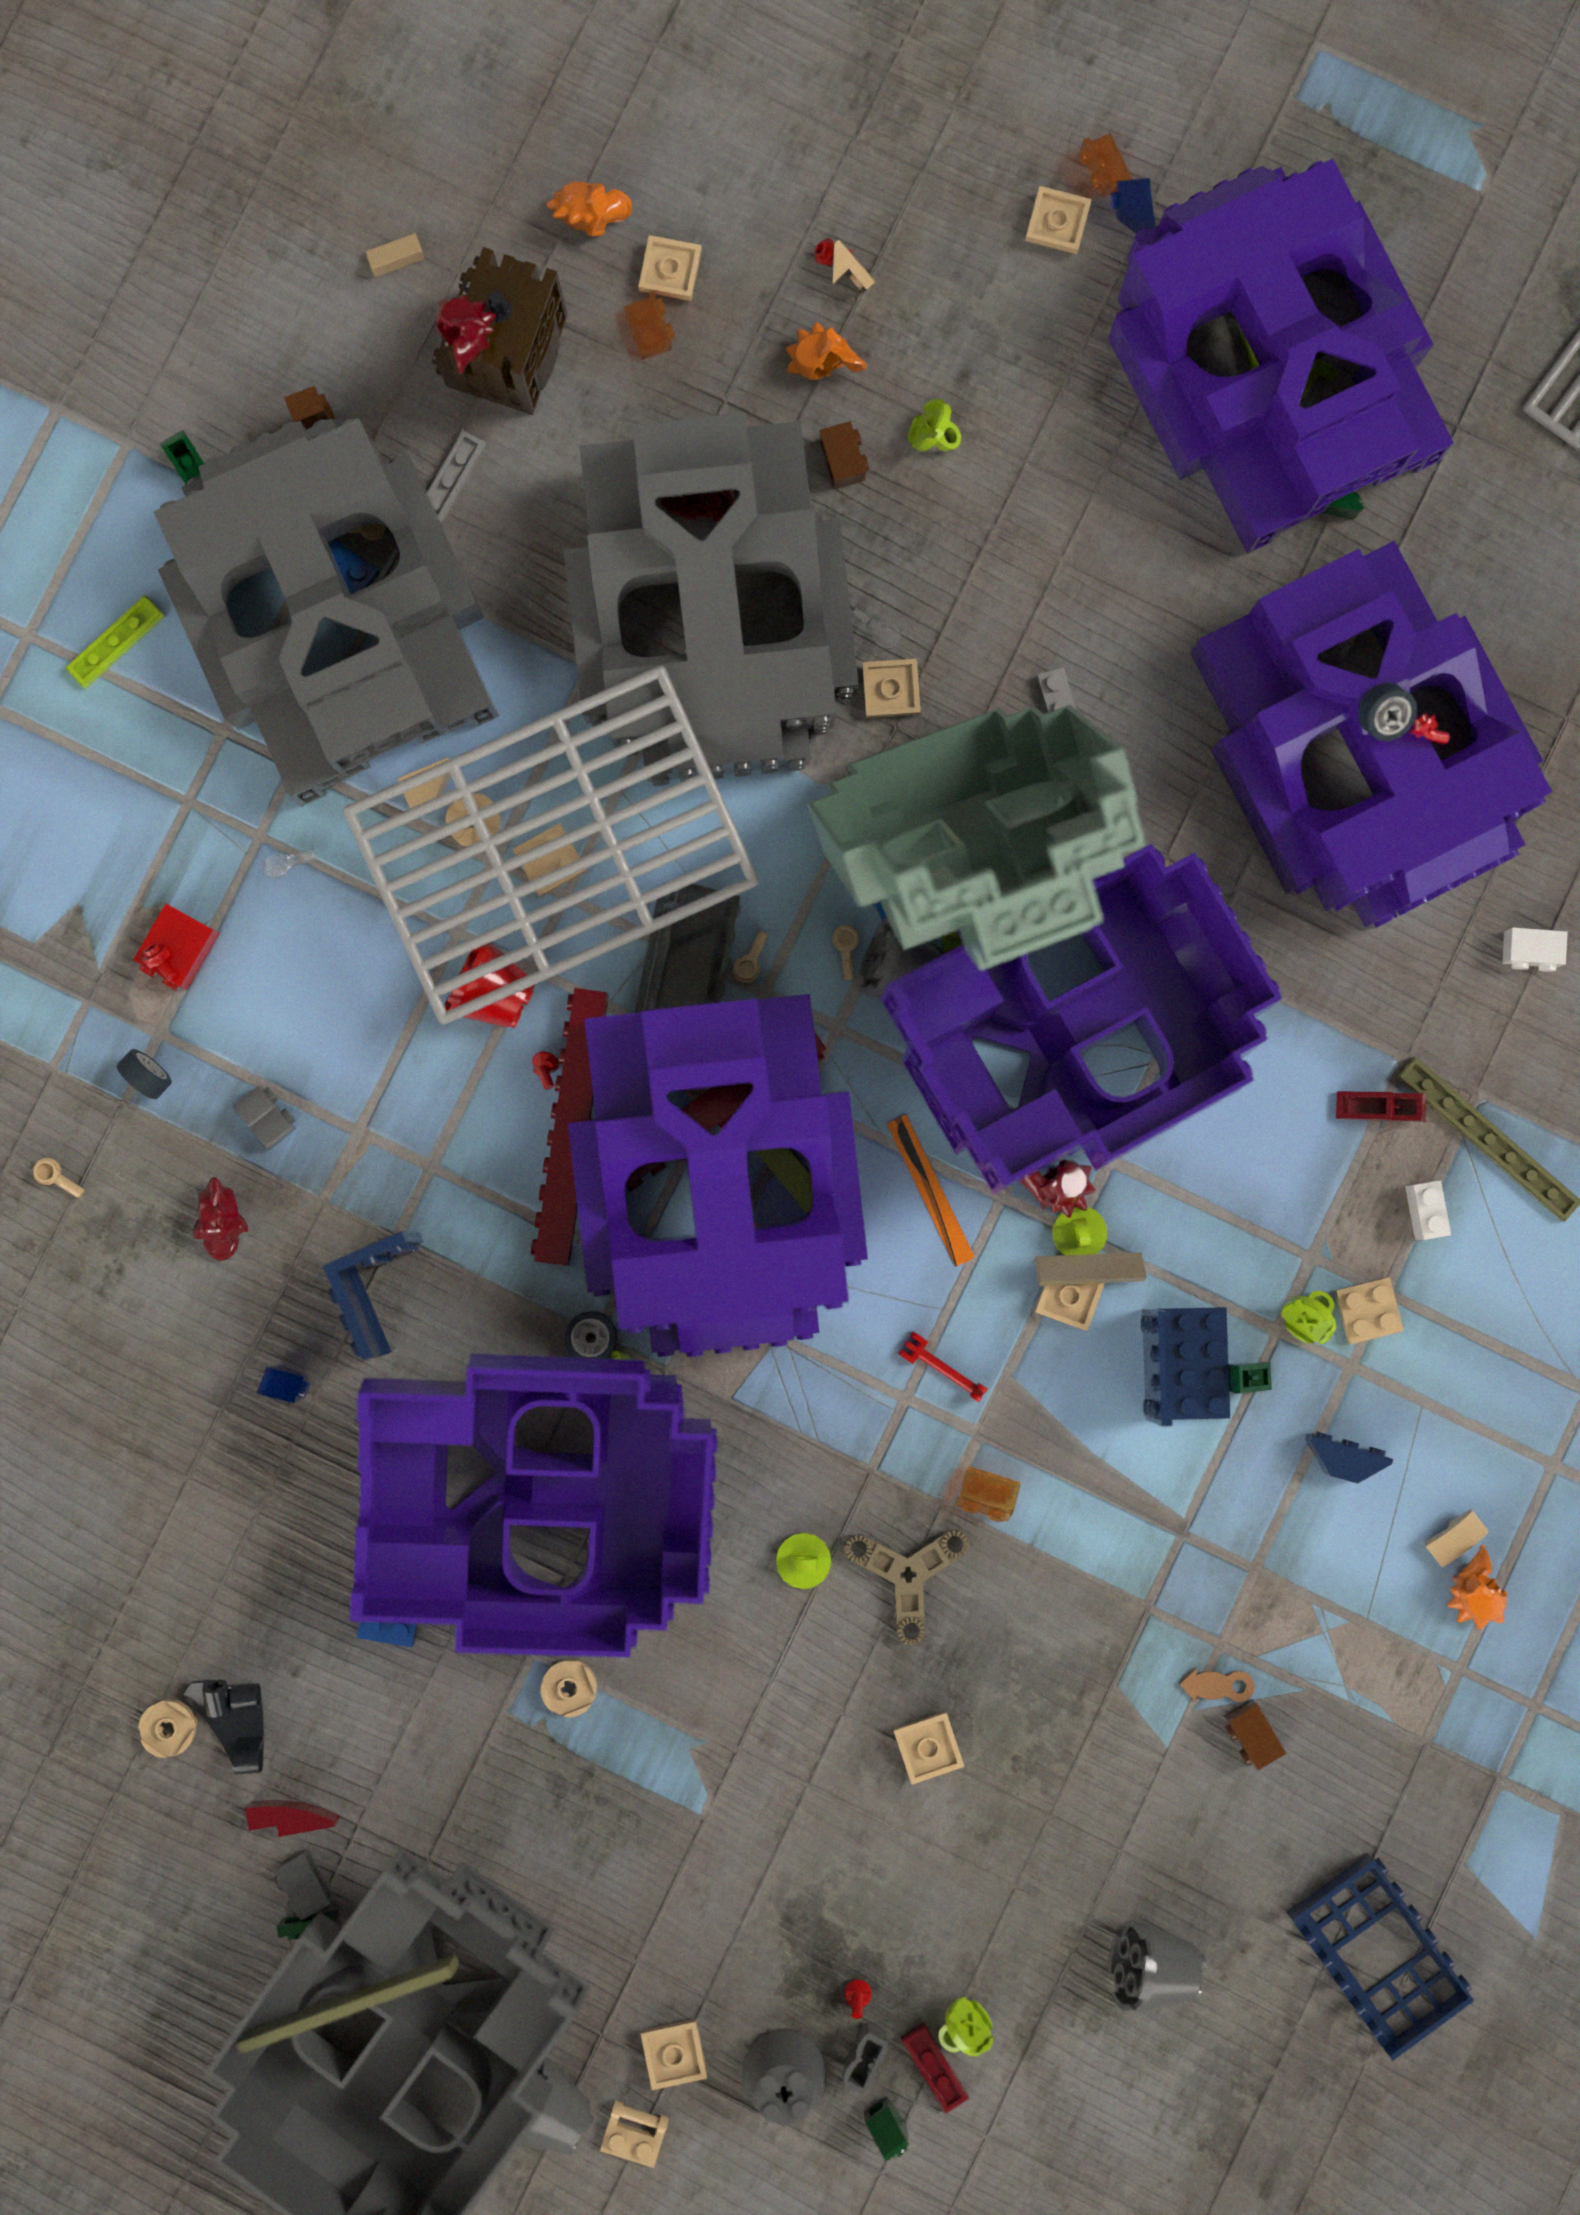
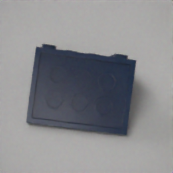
M398 1232L322 1265L331 1285V1288L328 1289L330 1298L335 1305L339 1304L342 1315H339L341 1324L345 1331L350 1330L354 1340L351 1341L352 1350L357 1358L361 1356L362 1361L382 1357L391 1353L392 1350L358 1271L366 1267H381L392 1262V1256H406L418 1251L417 1245L424 1243L420 1232Z
M1227 1307L1142 1309L1140 1325L1143 1332L1145 1382L1143 1413L1146 1416V1420L1161 1427L1173 1426V1420L1230 1419Z

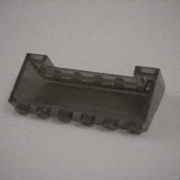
M692 883L656 899L653 919L718 890ZM735 895L649 934L634 1013L720 1003V999L725 992V985L723 984L725 973L730 966V946L735 940V921L741 910L739 904L740 896Z

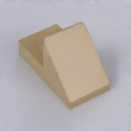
M837 240L834 243L833 284L850 270L853 274L849 277L859 289L864 286L869 290L876 281L841 240Z

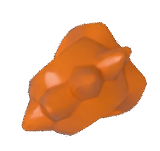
M571 182L563 186L561 190L554 192V198L546 204L549 209L554 211L552 216L555 219H562L567 226L574 230L585 231L590 237L604 235L607 223L623 221L632 214L630 198L617 189H612L605 193V187L601 183Z
M815 322L811 333L799 328L797 330L798 343L786 347L792 359L787 372L800 374L806 379L818 380L825 375L828 377L831 371L844 365L851 372L855 373L867 368L866 362L861 360L849 347L846 338L842 339L834 331L833 327L824 330L819 322Z
M1483 1544L1459 1575H1453V1582L1457 1585L1450 1588L1454 1597L1447 1603L1448 1607L1459 1609L1457 1622L1461 1623L1473 1619L1478 1629L1483 1628L1490 1621L1503 1624L1504 1611L1507 1607L1508 1599L1506 1591L1504 1589L1501 1590L1495 1584L1497 1581L1488 1576L1492 1572V1564L1488 1551Z

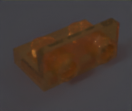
M1111 133L1093 141H1090L1089 137L1083 139L1079 151L1080 160L1084 166H1088L1091 172L1092 185L1095 190L1099 189L1102 198L1132 185L1133 179Z
M654 290L649 292V298L624 306L641 360L672 350L671 340L675 339L673 329L670 323L665 324L663 315L666 314L662 298H656Z
M967 1466L960 1494L955 1505L968 1513L975 1514L978 1512L987 1515L989 1519L996 1522L1009 1521L1014 1513L1021 1482Z

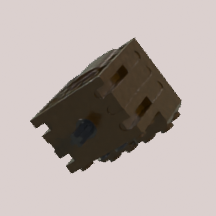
M483 247L480 256L475 257L472 267L468 268L466 272H462L459 280L460 291L458 297L464 294L471 303L485 300L484 312H491L496 315V318L489 324L493 332L485 336L490 347L479 352L475 360L469 362L464 372L459 374L453 345L449 346L446 344L445 338L441 335L442 342L440 348H436L433 353L432 364L437 365L436 374L442 376L446 387L533 415L540 393L547 385L559 352V339L568 316L558 272L546 268L543 279L540 281L536 264L528 261L522 262L516 260L513 256L504 254L500 267H498L494 250Z

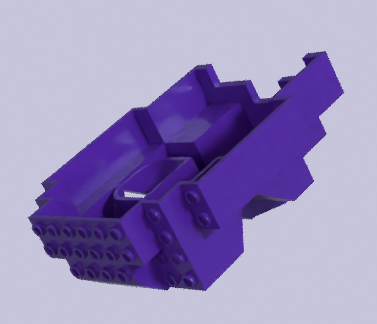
M1333 158L1324 163L1322 160L1317 161L1307 171L1299 175L1295 172L1287 177L1282 167L1273 171L1264 166L1254 170L1248 168L1242 171L1237 178L1229 182L1228 180H1223L1206 193L1200 191L1192 195L1187 202L1181 205L1179 203L1172 204L1164 210L1158 226L1151 229L1150 227H1145L1136 233L1127 258L1129 267L1118 296V301L1123 310L1116 314L1108 340L1179 480L1202 469L1205 470L1247 554L1270 544L1277 534L1326 511L1333 501L1372 483L1373 487H1376L1411 469L1417 473L1439 462L1452 447L1454 442L1415 368L1420 365L1434 344L1360 201L1355 202ZM1319 270H1333L1340 273L1347 280L1359 304L1362 314L1361 318L1339 328L1337 324L1318 312L1302 277ZM1232 311L1259 367L1234 377L1211 375L1202 370L1186 355L1187 339L1190 333L1198 327ZM1330 354L1361 365L1352 378L1355 386L1307 409L1301 408L1299 404L1315 360Z
M1395 540L1364 556L1360 549H1357L1260 598L1249 614L1200 638L1190 652L1232 732L1220 739L1211 752L1286 894L1295 891L1296 895L1313 886L1325 911L1333 907L1335 911H1339L1352 903L1364 927L1374 924L1375 928L1398 917L1395 912H1398L1399 916L1423 903L1520 855L1518 849L1526 844L1514 821L1546 803L1544 797L1552 793L1538 765L1543 762V759L1466 615L1459 618L1456 612L1439 622L1437 621ZM1369 628L1372 629L1384 652L1379 672L1375 679L1326 665L1317 660L1319 653ZM1385 682L1395 683L1408 693L1427 686L1441 687L1454 697L1464 714L1471 730L1470 741L1464 750L1440 761L1430 740L1424 736L1417 738L1409 730L1398 739L1391 741L1378 740L1365 731L1358 721L1360 702L1370 689ZM1339 730L1373 796L1342 810H1318L1308 804L1301 776L1303 751L1307 745Z
M1151 843L1135 853L1122 858L1124 867L1091 879L1103 922L1092 925L1091 929L1080 934L1089 945L1104 972L1050 1002L1030 970L1027 961L1028 953L980 970L966 953L959 929L955 931L963 945L886 986L880 999L908 1046L901 1057L902 1063L955 1155L966 1149L968 1150L993 1195L1065 1155L1071 1156L1081 1149L1085 1152L1094 1170L1097 1171L1235 1094L1254 1081L1251 1066L1242 1059L1268 1040L1264 1024L1257 1020L1256 1017L1269 1010L1282 999L1280 995L1281 990L1277 982L1270 979L1266 972L1264 960L1255 954L1251 947L1252 943L1249 935L1240 929L1236 922L1235 912L1231 907H1227L1222 899L1220 887L1215 882H1212L1207 874L1208 868L1201 858L1198 859L1195 852L1165 867L1162 853L1157 849L1155 850ZM1136 1025L1158 1064L1160 1079L1135 1094L1126 1097L1113 1096L1103 1091L1096 1083L1081 1055ZM974 1038H981L1030 1054V1061L1017 1108H1010L975 1049L972 1043Z
M810 994L758 1000L750 999L585 1019L596 1119L569 1122L568 1129L587 1293L593 1292L594 1296L597 1297L610 1295L611 1290H615L619 1330L625 1329L626 1333H638L643 1331V1327L649 1326L651 1352L657 1353L658 1357L672 1356L675 1350H680V1354L686 1353V1357L702 1356L705 1350H714L715 1354L731 1352V1347L742 1346L743 1350L759 1349V1344L771 1343V1347L788 1345V1340H794V1336L797 1337V1340L814 1338L813 1334L820 1333L817 1306L823 1305L826 1309H838L843 1307L842 1303L849 1302L845 1266L862 1265L861 1260H867L868 1255L849 1091L821 1093ZM750 1082L754 1087L752 1093L716 1136L709 1134L670 1103L666 1097L669 1091ZM780 1147L794 1148L800 1151L806 1158L810 1169L813 1196L811 1208L805 1216L797 1221L754 1227L746 1151ZM686 1158L695 1234L665 1238H647L637 1234L630 1227L626 1209L625 1182L630 1173L638 1166L650 1162Z
M470 1353L466 1382L386 1378L363 1379L358 1391L357 1422H360L358 1471H361L350 1621L456 1624L455 1653L631 1658V1647H637V1630L667 1631V1621H673L674 1603L703 1604L704 1594H709L710 1591L709 1567L705 1566H711L712 1551L709 1538L713 1537L711 1510H714L715 1503L712 1482L716 1481L714 1454H717L718 1436L717 1429L711 1426V1419L684 1418L682 1384H677L676 1375L650 1374V1369H645V1360ZM564 1406L582 1409L589 1415L593 1423L594 1452L593 1454L535 1452L515 1445L516 1422L524 1412L533 1407ZM448 1444L472 1445L495 1471L455 1508H449L446 1505ZM511 1525L590 1527L587 1560L580 1574L565 1588L536 1579L527 1574L517 1564L511 1551Z

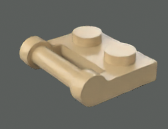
M615 2100L600 2151L654 2168L669 2116L661 2114L658 2117L624 2106L623 2102ZM619 2117L656 2128V2132L654 2134L618 2122Z

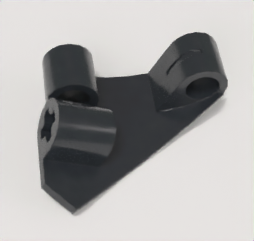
M224 1680L192 1681L182 1697L194 1707L213 1730L232 1763L234 1774L261 1773L264 1761V1716L260 1684L227 1685V1682Z

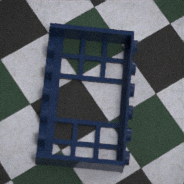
M1366 1853L1364 1857L1286 1913L1384 2051L1394 2061L1473 2003L1474 1999L1469 1994L1472 1987L1461 1974L1457 1977L1452 1970L1456 1965L1446 1951L1440 1953L1435 1946L1439 1942L1429 1928L1424 1930L1418 1922L1422 1919L1420 1914L1412 1904L1407 1907L1402 1900L1405 1896L1403 1890L1396 1881L1390 1883L1385 1876L1389 1872L1379 1858L1374 1860ZM1370 1870L1376 1880L1359 1892L1353 1882ZM1348 1886L1355 1896L1340 1907H1337L1331 1898ZM1381 1886L1392 1902L1375 1914L1364 1897ZM1327 1902L1333 1912L1316 1923L1310 1914ZM1357 1902H1360L1370 1918L1353 1929L1342 1913ZM1397 1908L1425 1949L1365 1992L1337 1951ZM1338 1917L1349 1934L1332 1945L1321 1929ZM1430 1955L1440 1971L1426 1982H1423L1413 1966ZM1408 1970L1419 1987L1402 1998L1391 1982ZM1446 1977L1456 1993L1439 2004L1429 1988ZM1387 1986L1398 2002L1381 2014L1370 1997ZM1424 1992L1435 2009L1418 2020L1407 2004ZM1403 2008L1413 2022V2025L1396 2036L1386 2022V2019Z

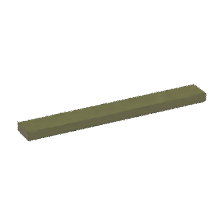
M1416 1056L1412 1057L1395 1078L1412 1093L1427 1095L1426 1105L1559 1221L1565 1222L1580 1205V1199Z
M454 1954L246 2030L237 2043L240 2053H246L449 1979L453 1976L459 1962Z

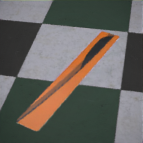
M907 1115L888 1122L887 1126L954 1265L959 1266L973 1259L974 1254Z

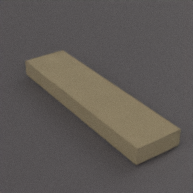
M1141 1252L1036 1256L1034 1259L1038 1286L1144 1282L1147 1278Z

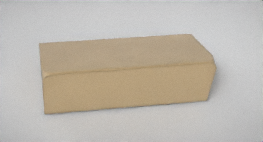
M416 233L365 251L375 277L425 259Z

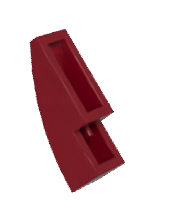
M1337 1091L1336 1119L1426 1123L1427 1095L1423 1093Z
M290 1800L251 1802L245 1808L249 1831L277 1826L278 1837L332 1828L339 1822V1815L308 1803Z

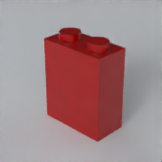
M165 903L133 961L140 964L138 970L151 977L155 973L163 977L162 983L176 991L178 987L187 990L220 933ZM154 943L166 945L170 956L165 960L177 973L173 980L168 981L156 966L150 969L143 963V951L148 946Z

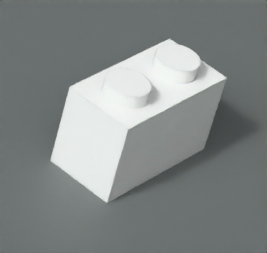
M1510 928L1504 931L1502 964H1512L1511 968L1518 970L1529 969V966H1539V971H1556L1557 967L1566 964L1567 932Z
M1441 1180L1405 1186L1415 1240L1450 1236L1451 1231Z

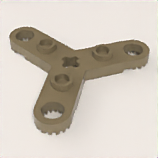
M958 1529L948 1530L908 1557L863 1534L850 1536L845 1543L846 1556L851 1561L893 1582L895 1585L897 1634L900 1640L908 1645L921 1642L925 1635L923 1582L967 1552L969 1548L967 1536ZM952 1536H958L963 1541V1545L958 1551H951L947 1547V1540ZM855 1541H863L867 1546V1550L862 1556H855L850 1550L852 1543ZM908 1566L911 1568V1571L916 1572V1576H912L909 1582L905 1580V1577H900V1572H905V1567ZM910 1622L917 1624L919 1627V1633L913 1638H908L903 1634L904 1626Z

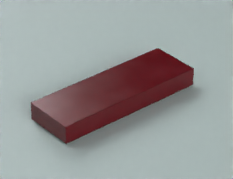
M925 2023L920 2024L900 2037L945 2114L970 2099Z

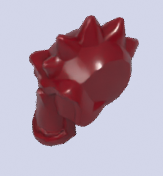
M464 294L449 301L440 300L436 318L437 330L445 338L446 344L449 346L453 345L459 374L464 372L469 362L475 360L479 352L489 349L490 344L485 336L493 332L489 324L496 318L494 313L484 312L485 300L471 303Z
M1065 1159L1060 1160L1055 1168L1047 1169L1048 1173L1044 1176L1037 1171L1019 1181L1038 1202H1041L1042 1209L1050 1207L1052 1213L1061 1210L1067 1218H1071L1074 1207L1086 1211L1088 1207L1085 1195L1096 1191L1088 1179L1092 1167Z
M212 1177L206 1188L198 1194V1219L193 1229V1237L204 1240V1248L212 1258L224 1261L231 1258L236 1252L239 1244L238 1235L248 1232L249 1229L245 1219L238 1213L234 1191L229 1187L223 1186L216 1177Z

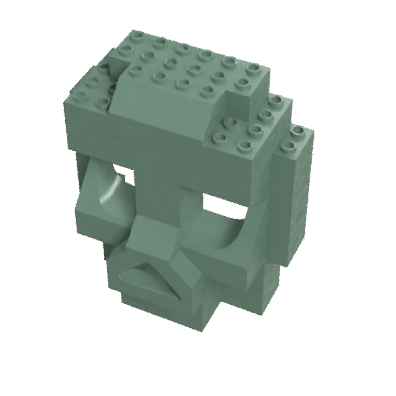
M1071 705L1043 714L1033 706L1009 716L1000 708H996L846 764L848 776L826 783L829 795L807 802L824 855L860 907L881 901L894 934L904 949L959 929L966 953L980 970L1089 930L1092 925L1103 922L1091 879L1124 867L1121 854L1145 845L1135 804L1138 802L1124 748Z

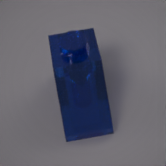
M1150 178L1117 181L1115 191L1111 192L1110 195L1111 208L1116 209L1117 220L1135 234L1145 227H1150V229L1155 227Z
M280 1364L267 1366L257 1394L291 1403L300 1402V1399H305L310 1388V1383L307 1382L309 1375Z

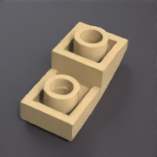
M1472 1509L1448 1522L1449 1528L1425 1541L1426 1548L1441 1567L1460 1557L1489 1533L1486 1526Z

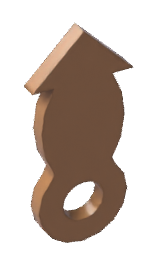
M1195 1668L1179 1683L1195 1702L1196 1695L1209 1700L1221 1699L1227 1696L1233 1701L1244 1702L1253 1695L1255 1689L1251 1676L1240 1670L1232 1671L1228 1675L1216 1671H1203L1197 1674V1668ZM1236 1680H1243L1245 1683V1689L1240 1693L1233 1690V1683Z

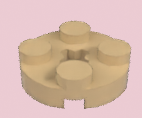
M472 793L479 809L494 803L483 794ZM462 798L449 806L446 814V824L468 815ZM500 813L484 820L490 835L500 832ZM469 826L451 834L464 847L480 841L475 827L471 828Z
M564 1659L558 1661L548 1669L543 1677L541 1697L544 1704L552 1712H556L564 1717H576L583 1714L589 1709L596 1697V1677L591 1668L581 1660ZM565 1681L576 1684L573 1695H570L568 1692L563 1693L561 1688L565 1686Z
M163 1699L153 1704L143 1713L139 1721L143 1747L150 1754L160 1758L181 1754L192 1744L196 1736L197 1717L193 1715L192 1710L186 1704L178 1700ZM162 1722L166 1724L171 1722L174 1733L164 1735L162 1733L164 1731V1728L161 1726Z

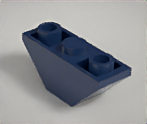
M1316 1431L1315 1436L1306 1434L1305 1440L1323 1472L1329 1476L1358 1484L1393 1463L1392 1458L1385 1456V1450L1371 1446L1369 1451L1358 1449L1359 1443L1343 1439L1342 1444L1331 1441L1332 1435Z

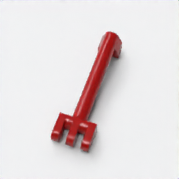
M912 1331L910 1336L918 1341L915 1346L906 1340L903 1345L911 1349L912 1352L909 1355L906 1351L900 1349L897 1354L912 1364L915 1363L917 1358L921 1359L969 1392V1396L979 1403L988 1388L979 1382L975 1384L924 1348L929 1341Z

